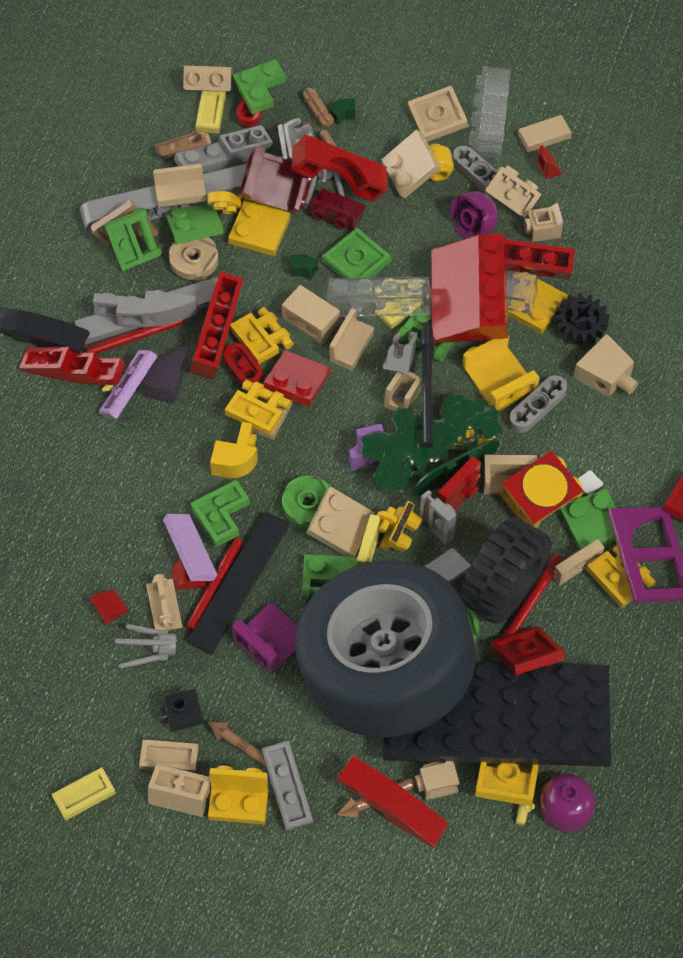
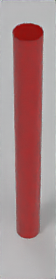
M183 320L160 326L144 327L86 347V353L99 354L183 325Z
M233 538L216 569L217 577L214 581L209 582L185 626L188 630L193 632L217 592L243 544L239 538Z
M554 554L502 637L519 631L554 576L555 566L563 562L564 559L561 555Z

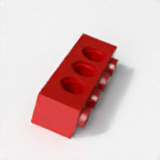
M505 239L507 271L527 272L528 274L570 279L575 249Z
M219 272L189 372L214 379L241 291L243 278Z

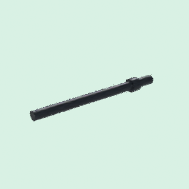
M425 322L422 324V337L419 339V350L422 352L423 447L431 448L433 446L432 352L434 351V338L432 337L431 323Z

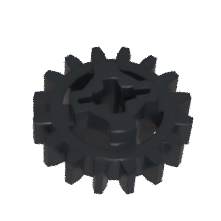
M581 293L578 294L576 299L569 295L568 302L562 299L560 307H557L555 312L554 324L557 325V333L564 332L563 339L572 338V344H575L577 340H580L582 345H585L586 340L593 344L596 337L602 339L604 331L607 332L610 315L606 313V306L600 307V299L592 301V295L589 294L587 298H583Z

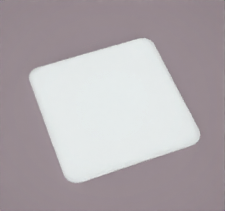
M591 470L578 478L582 484V489L588 495L603 485V482Z

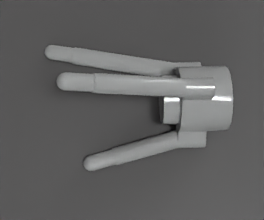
M325 169L319 172L313 179L311 178L306 195V203L303 206L304 209H307L318 176L321 178V182L324 183L326 179L331 178L333 175L339 195L344 196L338 173Z
M127 624V629L154 635L153 639H115L116 644L152 645L153 653H158L157 655L119 664L121 669L158 660H168V655H175L176 634H168V630H156Z

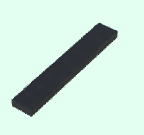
M265 512L188 638L189 645L210 655L214 653L288 530L289 522Z

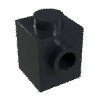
M196 689L163 696L164 707H160L163 724L169 723L171 732L203 724Z

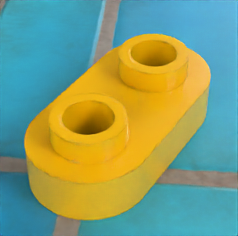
M216 191L207 194L208 205L212 206L214 210H222V214H235L237 209L241 208V197L231 192Z

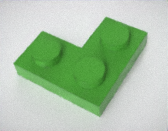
M275 59L233 74V81L250 112L254 114L274 107V101L267 89L286 82V76Z
M235 480L191 502L190 505L215 546L218 547L239 536V529L229 515L249 505L250 501L238 481Z

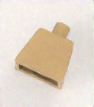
M607 334L576 364L573 376L574 379L606 396H610L618 387L631 394L638 385V382L630 376L634 365L633 359Z

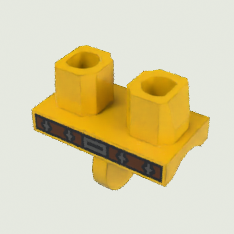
M407 501L404 507H398L397 510L389 507L387 512L379 511L376 516H379L381 519V525L378 530L385 533L379 546L386 551L392 547L402 553L409 549L412 538L402 533L404 527L414 532L422 521V518L412 511L415 506L413 503Z

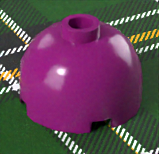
M474 191L461 194L453 199L450 206L451 220L455 219L457 227L454 228L464 240L474 237L476 234L486 235L493 232L498 223V212L493 200L488 195Z
M573 774L557 775L551 778L542 788L538 800L539 813L543 821L547 825L550 824L552 827L557 828V831L562 833L576 832L583 829L592 819L596 807L595 794L590 784L582 777Z

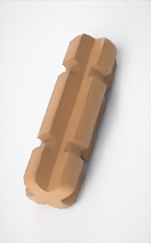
M307 88L303 92V98L308 102V106L316 118H318L321 126L325 128L330 127L334 123V118L331 114H328L329 111L321 98H318L317 92L312 88Z

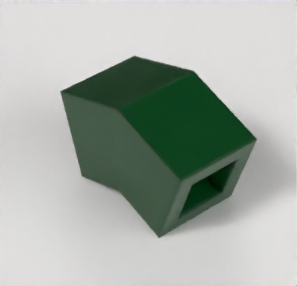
M355 98L339 99L329 106V114L332 115L337 124L345 120H355Z
M306 254L290 255L291 277L303 276L311 280L318 271V260Z

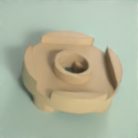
M209 237L177 245L174 241L169 250L171 270L178 276L194 280L195 282L204 281L207 276L215 271L219 262L218 250L213 240ZM198 254V259L190 260L188 257L189 255L194 256Z

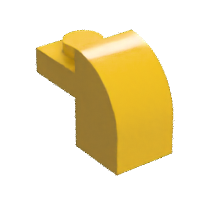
M242 422L237 444L216 440L210 461L211 475L224 478H239L247 475L254 469L258 457L257 447H255L257 434H253L252 423Z

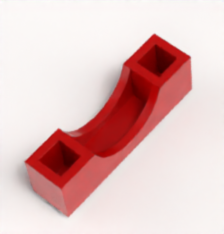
M306 134L292 146V171L313 179L322 170H332L340 174L348 182L354 195L375 202L387 191V166Z

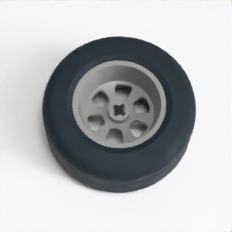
M396 560L375 561L355 566L338 574L325 583L309 600L299 618L295 634L297 662L313 702L331 722L347 731L363 736H401L421 730L435 723L450 712L460 701L469 687L474 673L476 659L475 643L467 611L461 597L443 576L415 563ZM400 628L405 630L401 633H396L391 629ZM416 638L422 640L414 652L405 650L406 642ZM358 644L367 646L364 654L356 657L350 656ZM371 662L380 665L379 668H367L365 666Z

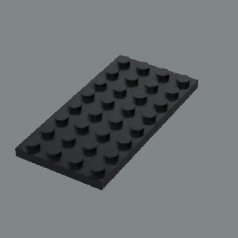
M475 662L470 685L454 708L441 719L421 730L401 736L384 737L383 761H453L454 763L487 762L490 764L512 763L611 767L609 665L553 664L515 675L504 663Z

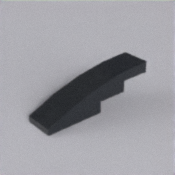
M0 307V333L10 334L15 341L34 342L37 347H69L72 352L80 353L90 335L87 329L65 321L23 310Z

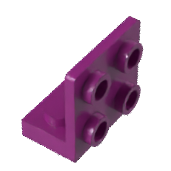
M270 603L247 625L240 619L233 624L232 635L233 640L272 675L295 653L297 625L278 607Z

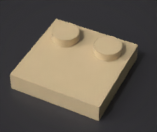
M452 85L408 101V107L417 128L422 132L427 142L469 127L468 120Z
M415 130L381 159L384 166H387V172L399 195L404 198L408 197L441 169L424 135L418 130Z
M329 487L306 533L344 556L355 557L363 541L370 514L375 515V512L336 489Z

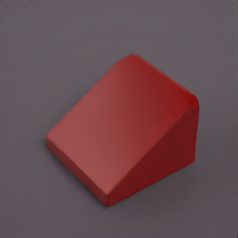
M544 145L540 146L537 162L544 177L548 179L561 175L562 172L555 157Z
M181 559L173 565L172 574L175 590L201 589L206 587V581H190Z
M115 590L90 597L91 605L105 625L129 612Z

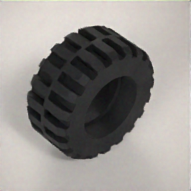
M509 517V519L504 520L503 524L496 528V531L491 534L488 541L482 546L479 554L472 562V566L467 571L459 592L464 605L492 624L505 622L526 598L538 576H540L552 550L550 537L519 517Z

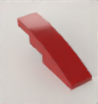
M69 347L27 348L19 369L23 372L69 382L118 385L125 363L121 358H99L95 353H73Z
M355 756L351 757L338 776L337 782L362 796L361 801L385 814L387 821L432 848L435 847L448 826V823L427 805Z

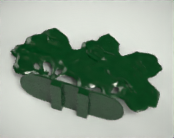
M450 392L442 402L441 418L433 420V446L425 448L423 447L422 412L413 413L410 409L399 406L392 419L395 423L396 432L385 433L377 431L364 436L361 440L363 445L361 454L371 460L380 461L373 477L382 490L391 489L403 492L407 489L410 478L418 475L423 477L416 483L414 494L417 496L423 495L428 490L432 491L437 487L442 488L472 456L483 463L485 455H493L497 451L500 442L494 438H498L502 433V427L497 421L501 411L497 410L495 406H486L480 398L466 397L463 394ZM469 428H472L474 431V438H470L472 442H468L466 438V431ZM478 429L483 430L481 435L478 434ZM481 437H486V438H488V439H493V440H488V441H486V442H484V443H482V444H480V445L477 446L478 441L480 440ZM463 438L465 443H460L457 439ZM462 445L467 447L469 451L452 460L447 455L448 449L452 446ZM429 462H445L443 465L428 472L427 464ZM415 464L419 470H413L411 465Z

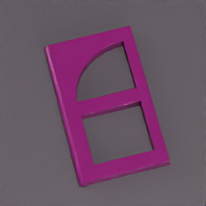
M664 507L612 508L607 511L634 603L683 601V556L670 514L663 511ZM652 521L661 522L668 547L633 548L632 536L638 527ZM672 560L681 588L645 589L637 561Z

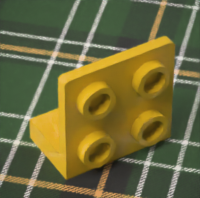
M218 766L217 769L210 768L211 796L208 819L265 825L269 793L267 773L256 768H247L245 771L234 770L229 766Z

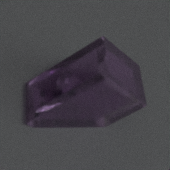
M181 347L153 362L140 383V386L144 388L145 398L175 404L188 364L187 348Z

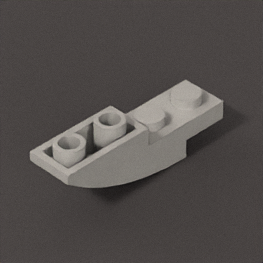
M260 125L220 135L217 143L175 153L174 160L178 167L202 164L203 174L238 166L248 161L251 149L256 146L267 149L273 142L263 126Z
M146 290L145 299L136 296H117L111 293H94L93 298L95 315L116 317L120 327H151L170 324L196 315L198 310L196 296L186 293H166L161 290Z

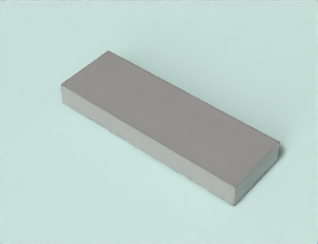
M289 741L262 748L285 830L288 831L313 823Z

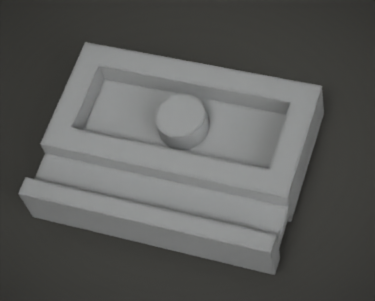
M428 490L421 496V523L425 521L428 524L427 529L441 542L448 545L454 539L455 510L451 505L443 503L438 498L434 500L431 497L432 492Z

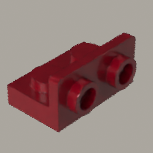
M321 188L316 198L312 197L309 201V215L317 220H324L336 225L340 229H347L349 231H353L366 210L365 204Z

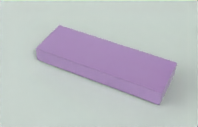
M139 350L120 378L118 385L114 387L99 410L102 416L111 419L118 418L157 358L155 353L147 350Z
M166 514L163 521L190 581H214L217 573L190 514Z

